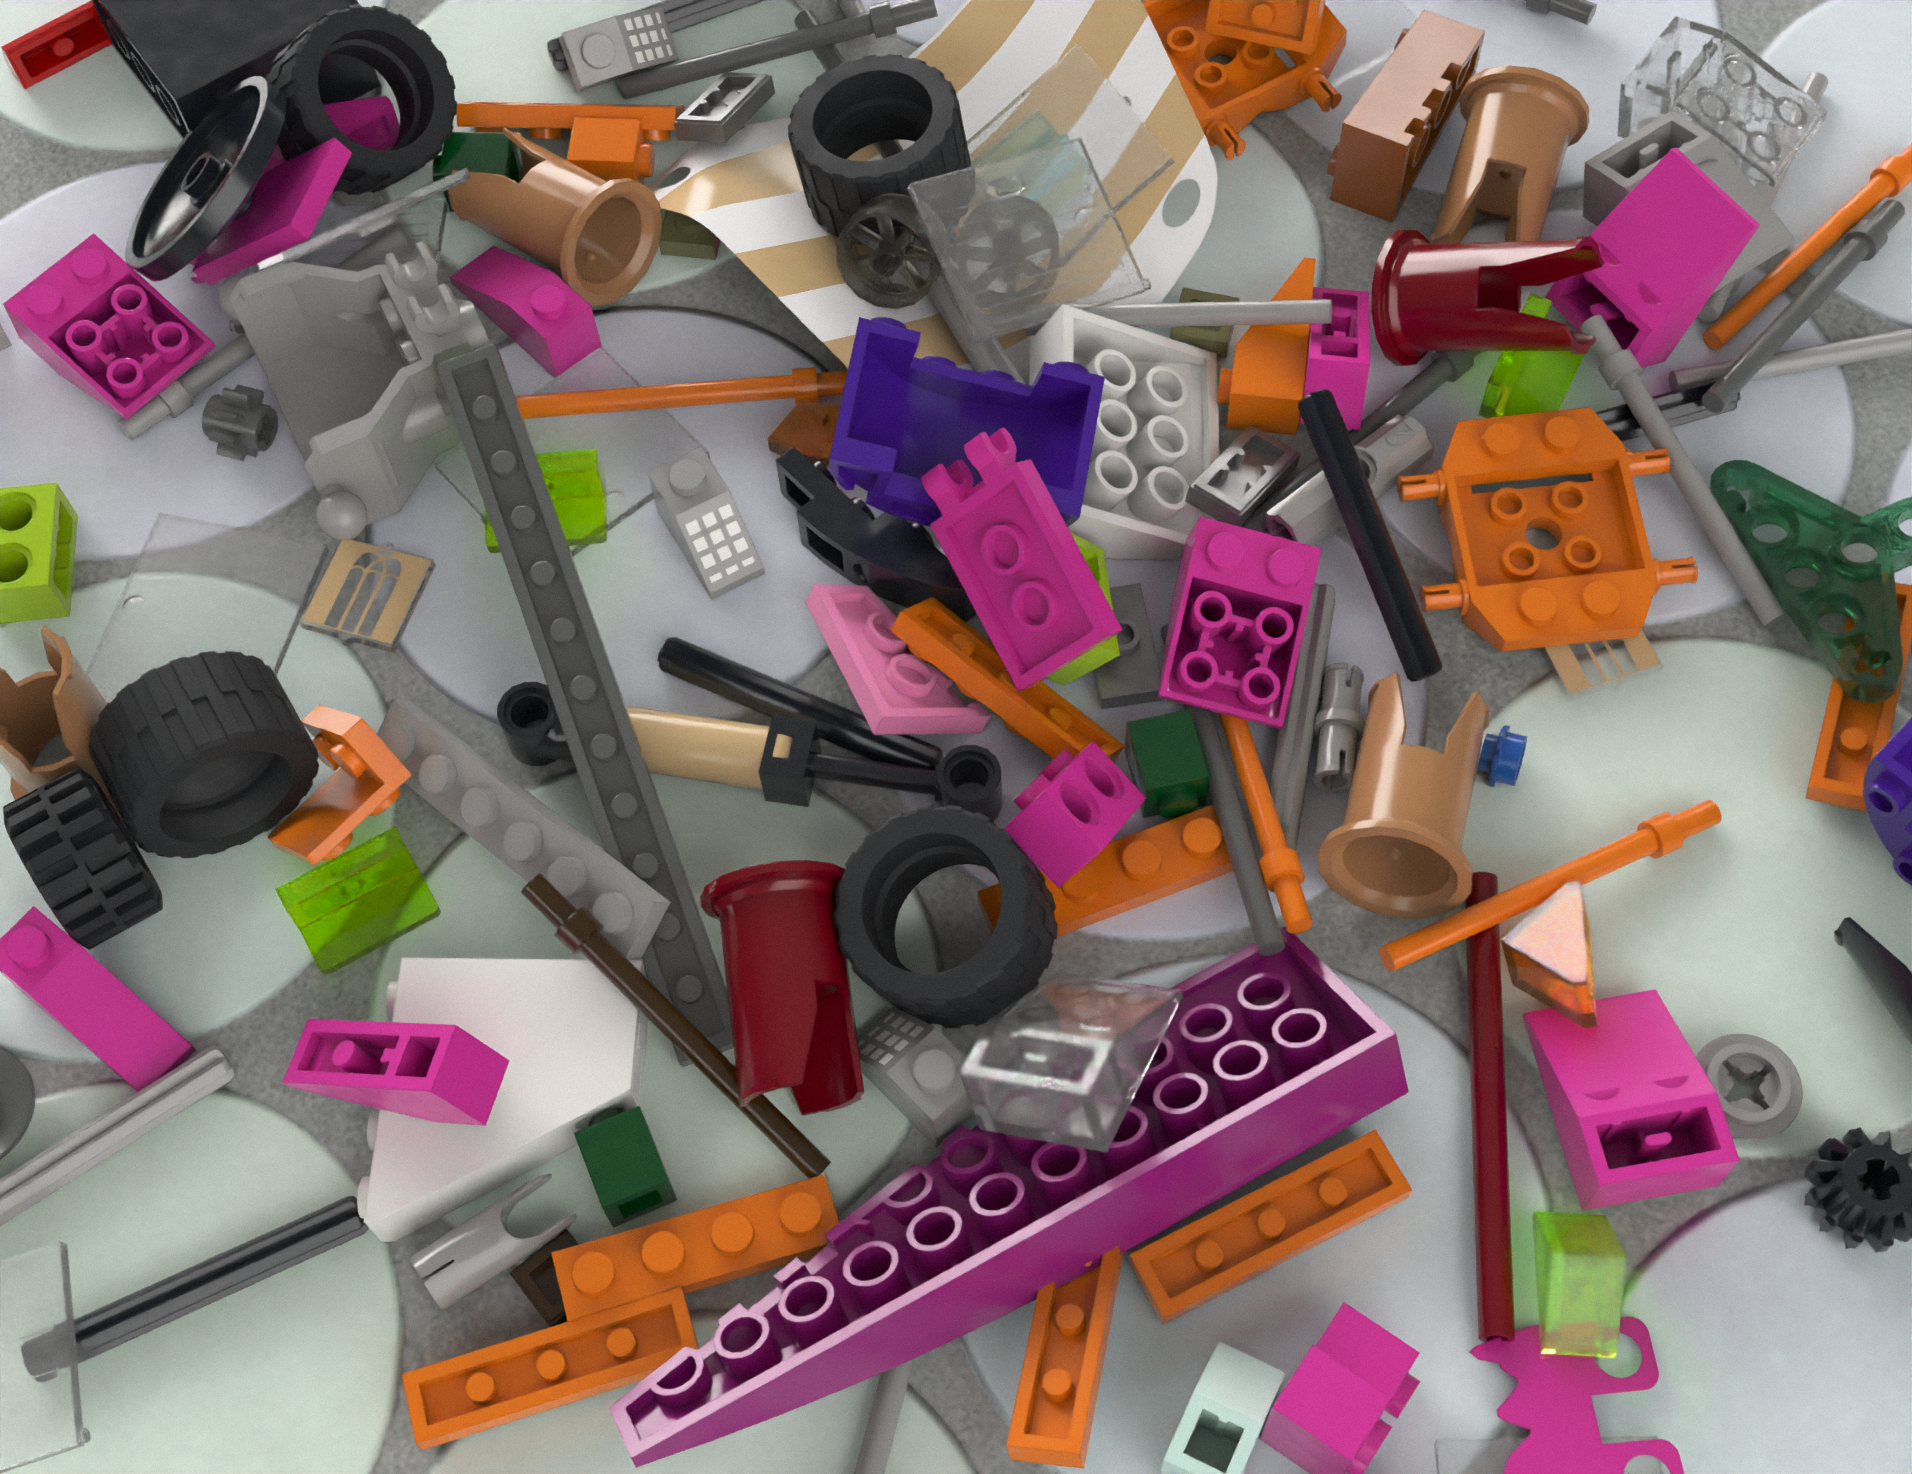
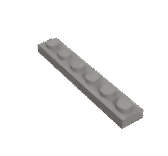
M394 699L377 735L412 774L404 783L527 882L541 873L577 910L584 906L603 925L600 933L628 960L641 959L671 902L414 702Z

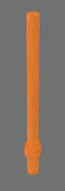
M1912 143L1898 156L1886 158L1871 172L1870 182L1714 322L1702 335L1705 344L1713 350L1721 349L1886 197H1895L1911 183Z
M816 367L792 369L793 375L515 397L523 419L795 398V404L819 402L818 396L842 395L848 370L816 373Z
M1218 713L1262 850L1263 857L1260 859L1259 865L1265 885L1269 891L1276 894L1287 931L1292 934L1305 932L1313 925L1301 887L1305 875L1298 853L1288 847L1248 722L1244 719Z
M1706 800L1675 815L1663 812L1647 819L1638 825L1637 832L1381 946L1379 948L1381 962L1388 971L1393 972L1648 855L1653 858L1667 855L1680 849L1684 844V839L1719 824L1722 819L1720 809L1712 800Z

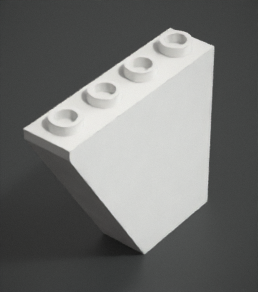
M401 958L398 981H391L386 992V1015L389 1022L457 1025L510 1061L486 1126L438 1123L382 1109H373L371 1111L367 1125V1142L370 1151L374 1152L370 1176H363L358 1188L357 1207L359 1216L364 1219V1223L380 1241L395 1242L577 1146L578 1143L574 1133L587 1128L589 1121L596 1115L613 1108H625L626 1110L637 1106L641 1108L649 1019L589 960ZM629 960L649 980L643 961Z

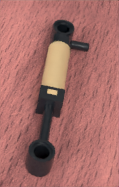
M523 682L512 686L503 694L497 706V718L512 754L521 763L530 766H546L557 760L574 762L547 685L539 682ZM626 706L649 772L652 774L763 790L765 801L809 807L815 778L934 795L935 802L939 803L940 807H947V805L963 807L966 811L974 814L979 812L992 821L998 817L1002 808L1001 766L994 754L988 749L977 745H961L951 749L942 757L937 770L821 753L817 723L814 721L772 716L770 726ZM545 720L538 727L524 729L532 721ZM968 782H975L984 787L975 793H963L956 789L959 785Z

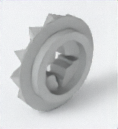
M1729 1034L1707 1043L1697 1054L1698 1062L1717 1092L1732 1138L1752 1139L1757 1144L1766 1138L1779 1133L1782 1134L1797 1117L1803 1099L1802 1082L1791 1059L1773 1043L1754 1035ZM1759 1074L1763 1076L1757 1085L1758 1088L1752 1095L1757 1104H1754L1747 1097L1740 1099L1738 1102L1733 1100L1729 1103L1726 1100L1729 1095L1728 1092L1734 1085L1729 1076L1732 1075L1739 1082L1746 1081L1748 1078L1753 1080Z

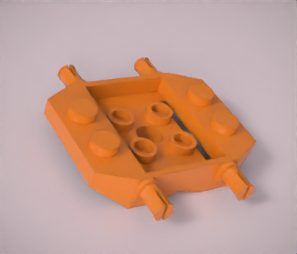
M1210 0L1143 1L1204 131L1209 146L1217 144L1228 160L1234 159V153L1239 157L1244 152L1246 143L1240 138L1238 133L1259 113L1286 110L1310 97L1316 101L1323 112H1329L1330 107L1332 110L1335 109L1341 102V94L1335 90L1328 81V78L1346 46L1347 30L1325 4L1316 50L1309 55L1283 49L1295 63V66L1288 68L1272 46L1205 32ZM1215 55H1225L1233 59L1230 63L1224 65L1208 61L1210 57Z
M1591 407L1458 421L1441 469L1435 470L1431 474L1398 476L1397 491L1400 493V502L1435 498L1436 505L1439 508L1442 527L1452 548L1454 583L1431 586L1421 585L1419 599L1420 603H1422V611L1458 608L1463 624L1500 652L1637 637L1643 628L1653 595L1657 594L1660 586L1696 583L1698 579V567L1694 566L1696 560L1692 556L1663 561L1652 558L1633 483V476L1669 473L1670 456H1667L1669 453L1667 448L1631 452L1629 449L1625 450L1621 440ZM1588 473L1589 478L1587 482L1564 481L1557 485L1522 489L1505 487L1494 492L1473 494L1471 487L1473 485ZM1534 528L1549 531L1555 537L1557 546L1548 550L1538 549L1528 542L1525 532Z

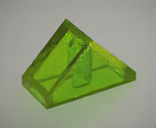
M1535 1211L1532 1221L1541 1353L1614 1358L1618 1350L1626 1256L1606 1215Z

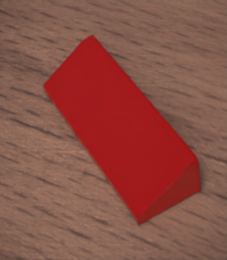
M91 1L1 46L7 66L25 90L111 45Z

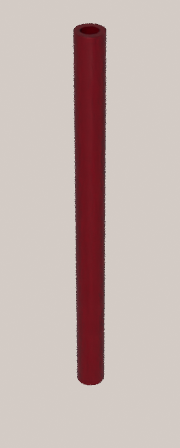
M1489 872L1472 873V889L1470 895L1465 899V909L1498 894V878L1495 874ZM1496 924L1466 938L1478 1339L1480 1341L1487 1342L1501 1337L1502 1341L1512 1342L1515 1340L1501 954L1499 924Z

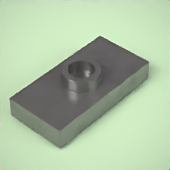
M724 72L674 122L677 139L680 141L727 143L739 130L745 127V123L775 94L772 75Z
M1250 425L1189 486L1185 502L1217 521L1240 527L1296 469L1301 453L1255 426Z
M1141 584L1111 587L1110 594L1113 612L1123 630L1117 633L1120 656L1093 670L1101 709L1163 700V698L1157 697L1161 674Z

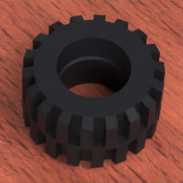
M77 767L3 806L4 825L22 863L57 920L68 935L81 946L90 950L163 910L161 890L147 863L101 787L84 770Z

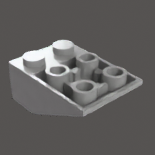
M1673 110L1585 162L1583 217L1597 227L1673 148H1678L1760 224L1713 293L1786 249L1794 242V236L1715 136Z

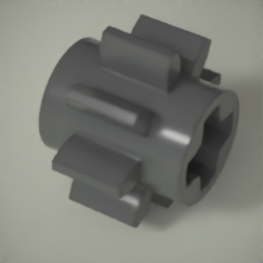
M237 384L234 390L223 388L222 395H213L208 400L203 411L202 429L209 440L218 442L217 455L244 461L246 455L256 457L258 450L266 451L272 445L277 434L278 416L270 405L262 404L264 391Z

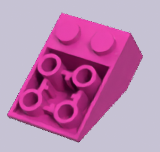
M1673 148L1589 235L1599 244L1604 265L1594 270L1555 281L1545 298L1580 333H1583L1580 327L1586 320L1595 315H1601L1623 350H1631L1642 369L1665 362L1760 224L1678 148Z
M94 233L3 303L18 337L60 376L126 420L216 347L209 337L133 268L128 266L121 257Z
M1200 516L1188 534L1183 549L1172 597L1157 697L1281 729L1285 720L1322 548Z
M1656 989L1530 1011L1523 1014L1522 1017L1582 1211L1717 1187L1740 1161L1717 1092Z

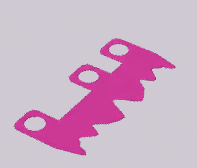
M1618 1317L1534 1325L1515 1331V1340L1512 1342L1502 1341L1501 1337L1479 1344L1469 1351L1478 1360L1499 1363L1500 1368L1504 1372L1515 1377L1518 1381L1516 1388L1497 1409V1416L1508 1423L1529 1429L1530 1434L1508 1457L1503 1474H1624L1627 1463L1640 1455H1649L1659 1459L1667 1466L1671 1474H1684L1679 1452L1667 1440L1650 1439L1602 1444L1591 1395L1648 1390L1656 1385L1659 1378L1649 1331L1641 1320L1634 1317ZM1619 1332L1629 1336L1636 1342L1642 1356L1641 1365L1636 1373L1629 1377L1617 1378L1605 1373L1599 1367L1595 1360L1594 1347L1597 1340L1604 1334Z

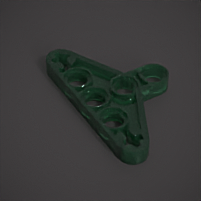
M1732 460L1718 466L1711 475L1710 491L1779 603L1841 689L1850 698L1865 703L1884 701L1894 695L1899 687L1903 664L1894 573L1912 566V537L1906 535L1899 527L1905 520L1912 519V497L1899 500L1861 517L1750 461ZM1735 486L1739 491L1749 489L1748 503L1751 509L1746 512L1747 502L1737 490L1727 492L1728 487ZM1772 524L1784 529L1787 536L1779 542L1765 543L1754 537L1752 532L1759 526ZM1861 543L1871 546L1878 555L1871 561L1861 563L1847 559L1843 555L1842 550L1848 545ZM1807 568L1819 575L1820 581L1813 586L1803 588L1791 585L1784 576L1793 569ZM1840 613L1849 617L1853 621L1854 627L1844 633H1830L1822 629L1817 621L1826 614ZM1862 643L1861 653L1859 656L1858 652L1855 649H1857ZM1860 657L1872 670L1883 667L1882 676L1875 677L1870 671L1858 673Z

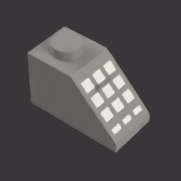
M662 6L613 16L563 32L559 38L577 92L679 60Z
M702 446L647 472L657 512L711 600L765 574L764 566L731 492Z
M892 1006L857 1038L862 1073L936 1148L986 1102L984 1074L935 1026Z

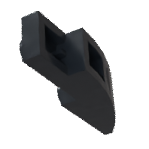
M792 447L776 459L781 494L798 509L796 514L801 544L825 565L858 586H868L876 596L905 608L934 597L965 622H968L976 615V611L948 558L935 547L932 537L921 524L908 522L886 512L875 519L869 507L858 497L850 499L837 487L834 477L823 463L818 460L810 462L795 447Z

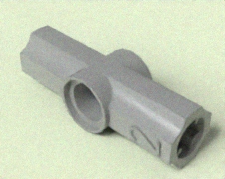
M1399 414L1356 446L1354 445L1375 500L1397 484L1398 476H1408L1431 459L1434 451V445L1427 436L1426 428L1412 415L1403 417ZM1323 470L1268 510L1264 516V525L1270 535L1311 546L1317 545L1345 524Z

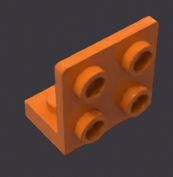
M1210 0L1205 32L1311 55L1317 48L1325 0Z
M320 704L301 722L314 736L312 742L317 749L318 758L333 771H336L339 767L341 768L267 837L275 847L311 865H316L321 860L324 862L329 861L343 852L353 839L351 832L369 815L376 816L387 810L400 796L401 790L399 787L412 775L363 718Z

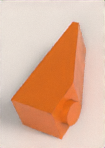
M1304 257L1271 301L1312 300L1316 258ZM1310 324L1251 325L1236 344L1233 369L1221 368L1217 404L1229 405L1226 428L1246 430L1250 425H1253L1263 432L1297 435L1300 419L1298 403L1302 400L1304 392Z

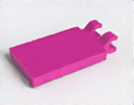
M334 137L265 172L253 191L255 195L246 212L239 219L233 220L207 249L190 262L194 266L191 280L195 283L206 282L212 285L309 240L352 152Z
M1001 428L990 437L986 432H982L964 445L969 461L978 470L983 479L976 486L973 487L971 471L962 459L957 460L946 469L943 464H938L924 474L921 480L926 492L935 501L942 514L930 526L1018 692L1035 686L1123 629L1032 460L1015 461L1017 453L1015 442L1010 433L1005 428Z

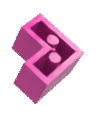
M1343 1302L1316 1346H1311L1273 1405L1260 1440L1309 1474H1345L1346 1472L1348 1474H1363L1392 1426L1380 1419L1381 1415L1386 1411L1397 1419L1420 1383L1417 1378L1408 1373L1420 1352Z

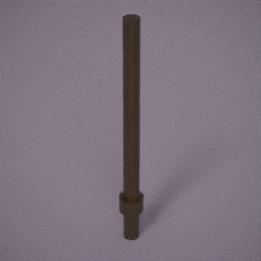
M541 873L525 885L521 893L558 929L554 936L573 955L581 952L808 1179L819 1176L827 1168L831 1161L764 1094L752 1099L747 1106L740 1107L736 1067L600 933L603 925L584 906L577 910Z

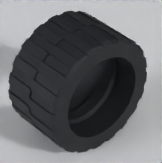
M359 4L349 5L338 11L335 9L326 13L286 44L287 47L279 52L273 60L271 72L266 76V80L281 90L287 99L285 120L277 141L282 151L281 154L286 161L335 137L352 152V155L333 192L342 191L347 192L348 195H361L364 192L371 191L375 193L384 190L435 159L443 150L444 142L451 136L454 128L452 125L453 119L457 113V101H455L454 95L456 87L453 75H450L446 65L447 61L441 50L439 51L431 41L432 38L423 29L420 30L411 23L410 19L400 13L397 15L387 11V8L375 5L372 7H362ZM329 54H343L358 58L372 66L387 81L396 97L400 112L399 135L391 149L376 150L362 146L345 136L331 121L322 104L318 86L319 69L325 56Z
M902 55L863 56L861 59L846 61L839 64L833 70L824 72L816 78V81L811 86H807L799 95L800 99L793 106L790 113L791 122L788 125V137L808 207L811 208L812 215L818 224L826 227L827 232L859 245L864 243L872 244L873 246H886L890 243L899 242L900 244L908 242L912 238L930 233L939 224L946 222L955 214V209L965 200L967 188L971 184L972 171L959 100L952 83L947 81L944 74L936 67H930L925 61L916 58H905ZM895 139L915 141L913 145L904 151L884 159L874 161L847 160L856 151L880 141Z
M202 652L190 657L183 656L169 661L170 663L159 668H153L142 674L133 683L127 684L116 694V697L110 703H107L98 715L97 723L92 727L89 736L91 739L89 745L90 756L132 840L137 842L139 848L148 853L154 852L157 856L168 858H195L205 854H216L226 851V849L233 846L242 845L262 832H267L277 825L282 818L289 815L299 805L300 800L308 794L313 785L312 781L317 776L319 769L317 761L319 755L314 743L271 667L265 665L263 660L253 655H243L242 652Z
M933 805L917 807L915 811L906 814L901 812L889 818L888 822L877 830L874 828L863 839L864 842L855 853L852 852L845 864L846 869L841 880H838L835 892L837 902L833 915L834 927L837 928L840 939L838 944L843 956L852 964L851 969L896 1008L930 1025L933 1023L942 1025L944 1028L961 1029V1026L972 1024L979 1026L991 1022V1019L996 1016L1006 1015L1018 1007L1017 1003L1027 994L1030 995L1040 983L1038 980L1043 971L1049 967L1053 956L1051 952L1054 939H1057L1058 923L1055 921L1054 916L1056 906L1053 894L1046 887V879L1038 867L1003 828L999 829L990 818L979 812L975 814L968 812L959 806L934 807ZM970 864L989 869L996 876L1001 886V909L997 925L983 948L967 962L948 971L920 974L907 969L897 956L895 927L899 911L910 892L927 876L946 867Z

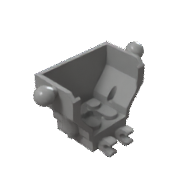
M424 241L416 243V248L419 252L417 259L405 264H399L393 252L385 256V264L374 265L359 272L283 261L251 275L234 274L223 281L218 291L220 307L226 315L241 322L305 461V467L321 498L316 514L318 525L327 536L333 539H352L359 535L365 526L400 512L438 454L457 446L462 441L436 364L485 347L491 343L471 301L455 299L446 284L439 285L437 262Z

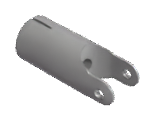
M551 1174L538 1176L526 1182L410 1257L420 1278L426 1280L423 1282L442 1311L559 1236L562 1231L569 1228L575 1221L577 1215H569L534 1237L520 1239L509 1234L506 1222L515 1204L545 1185L552 1178Z

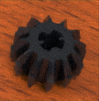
M1860 1127L1849 1130L1843 1136L1842 1141L1836 1138L1827 1139L1818 1148L1820 1160L1811 1161L1804 1172V1178L1815 1186L1805 1195L1804 1205L1824 1209L1827 1213L1819 1222V1232L1832 1231L1836 1226H1839L1844 1230L1845 1249H1855L1866 1239L1875 1253L1887 1251L1894 1244V1239L1900 1242H1908L1912 1239V1169L1910 1167L1912 1163V1148L1904 1149L1898 1154L1892 1150L1890 1131L1880 1132L1870 1141ZM1858 1181H1861V1182L1864 1183L1862 1189H1861L1860 1185L1858 1184ZM1869 1187L1872 1188V1189H1870L1867 1193L1864 1192V1191H1866ZM1873 1191L1878 1199L1872 1198Z

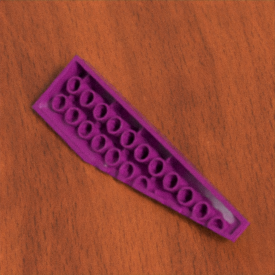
M1286 926L1280 929L1285 948L1281 952L1270 956L1260 955L1255 942L1056 1049L1040 1062L1042 1074L1024 1088L1015 1083L993 1100L996 1110L972 1130L961 1125L942 1141L944 1147L941 1150V1155L926 1167L916 1164L911 1165L824 1236L828 1245L805 1264L796 1257L773 1276L777 1286L749 1309L744 1308L739 1303L717 1320L719 1327L715 1331L714 1337L699 1349L682 1348L612 1404L609 1410L631 1460L637 1468L777 1417L860 1383L932 1351L1036 1300L1038 1290L1054 1281L1056 1289L1100 1266L1103 1254L1119 1246V1253L1122 1254L1407 1094L1409 1090L1396 1033L1295 934L1289 933ZM1092 1261V1264L1090 1266H1084L1088 1262Z

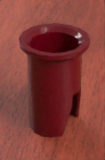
M1397 230L1383 245L1376 261L1372 281L1371 314L1375 336L1384 357L1395 366L1416 365L1428 351H1570L1572 354L1588 353L1590 347L1596 342L1595 336L1571 331L1568 324L1521 313V286H1542L1602 267L1604 261L1599 250V244L1591 236L1576 237V240L1430 244L1429 240L1418 230Z
M792 860L747 866L721 875L706 885L700 896L701 907L706 914L720 921L740 1107L747 1106L752 1099L761 1094L789 1087L801 1115L804 1116L847 1107L861 1100V1096L864 1093L848 961L842 954L838 944L840 940L838 930L834 927L833 911L836 910L837 902L835 892L838 880L842 879L845 869L833 863Z

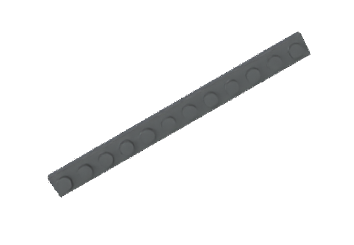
M495 343L436 364L440 379L604 850L671 902L642 956L650 982L721 1053L733 1048L727 988L500 352ZM672 1043L679 1064L682 1067L693 1064Z

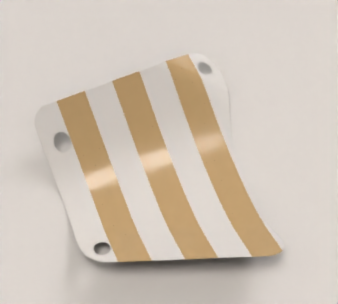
M966 0L944 26L908 58H916L925 61L930 67H936L944 74L945 79L952 83L956 90L971 160L972 174L1042 120L1090 176V178L1016 236L971 182L967 188L965 200L955 209V214L949 218L960 235L959 240L952 247H940L975 305L981 312L982 307L1025 306L1027 300H1051L1053 306H1061L1063 304L1161 303L1172 290L1199 249L1212 222L1217 199L1218 173L1216 161L1204 131L1142 0ZM790 117L745 125L727 143L698 142L650 186L660 203V209L686 215L713 232L847 368H849L859 317L869 320L875 317H887L902 322L907 329L921 332L919 345L914 357L920 359L926 356L944 357L953 361L958 368L976 372L898 243H890L886 246L851 243L847 239L827 232L826 227L819 225L814 219L811 208L807 204L788 137ZM1051 134L1008 168L1002 175L1003 179L1011 181L1059 142ZM897 139L904 150L915 143V141ZM874 144L856 151L847 158V160L853 161L883 159ZM1062 145L1057 147L1014 181L1011 185L1012 190L1020 192L1067 155L1068 152ZM1071 156L1067 157L1024 191L1020 196L1021 201L1029 203L1076 166L1077 163ZM681 167L690 168L691 172L684 180L672 186L658 189L661 182L674 170ZM1000 175L990 188L991 194L998 198L1002 189L1007 185V183L1001 180ZM1191 179L1196 181L1200 187V199L1194 214L1181 226L1170 227L1166 225L1163 220L1162 211L1169 192L1183 180ZM1008 187L1002 198H1009L1016 194H1013ZM990 197L993 206L1001 211L999 201ZM1018 197L1009 201H1002L1006 212L1016 211L1025 206L1019 202ZM993 330L992 332L1024 383L1029 385V341L1034 336H1028L1025 330Z

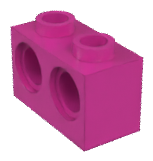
M1094 741L1075 757L1067 749L1055 757L1037 775L1038 777L1013 800L1021 810L1003 828L1058 888L1107 846L1146 799L1144 794Z

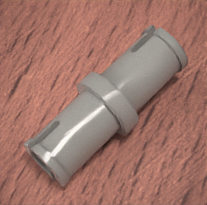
M1334 663L1324 669L1322 677L1324 681L1321 711L1315 715L1314 735L1319 741L1317 764L1313 780L1315 785L1324 790L1327 787L1328 775H1332L1331 792L1350 790L1356 766L1357 742L1362 740L1365 726L1364 718L1360 715L1364 673L1358 666L1353 665L1350 680L1346 681L1348 663Z

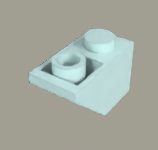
M1218 1341L1166 1452L1160 1474H1243L1283 1381L1285 1372Z

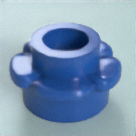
M1507 725L1502 727L1499 736L1486 734L1477 770L1489 773L1488 785L1493 788L1496 782L1515 786L1526 749L1527 736L1509 732L1510 726Z

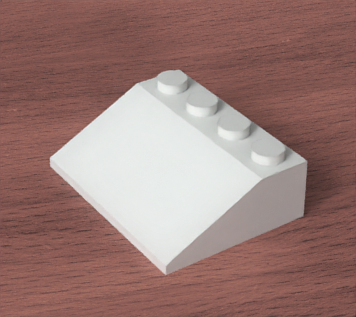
M1063 304L1029 341V385L1033 384L1044 362L1050 364L1062 361L1073 362L1084 366L1091 374L1105 377L1080 518L1070 525L1068 529L1071 533L1103 548L1105 559L1181 560L1186 538L1199 517L1202 516L1216 520L1185 502L1189 486L1220 456L1217 353Z

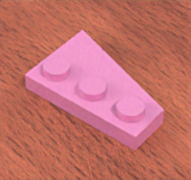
M813 585L805 603L874 735L982 733L991 715L977 701L967 705L950 687L953 682L950 677L933 664L929 665L927 662L917 658L909 650L908 644L890 631L897 617L868 586Z

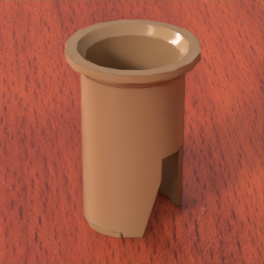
M1508 65L1488 68L1470 77L1459 97L1460 112L1466 120V126L1433 233L1429 239L1430 244L1461 243L1472 226L1476 211L1492 217L1510 219L1505 234V242L1540 241L1566 149L1577 143L1588 129V104L1581 93L1562 78L1529 67Z
M504 127L502 133L520 148L522 169L519 183L501 174L452 170L448 194L451 208L460 220L469 221L560 272L563 281L590 305L599 306L614 303L631 292L647 273L656 255L663 226L660 203L651 188L631 178L614 179L607 182L527 140L521 133H514Z
M44 625L41 629V635L48 663L53 668V671L37 672L15 683L6 670L0 668V763L11 775V793L14 800H17L78 767L96 780L121 821H123L89 751L91 743L89 736L92 727L97 723L98 715L107 705V702L73 656L64 637L60 638ZM61 733L63 743L72 756L53 765L33 767L41 749L52 738Z
M1394 672L1381 680L1377 679L1369 691V709L1341 827L1328 834L1319 848V873L1331 890L1358 907L1380 915L1407 919L1436 917L1459 908L1471 893L1473 867L1462 852V844L1483 734L1489 725L1490 706L1485 704L1478 691L1471 694L1447 736L1444 754L1426 747L1404 745L1407 726L1400 675Z

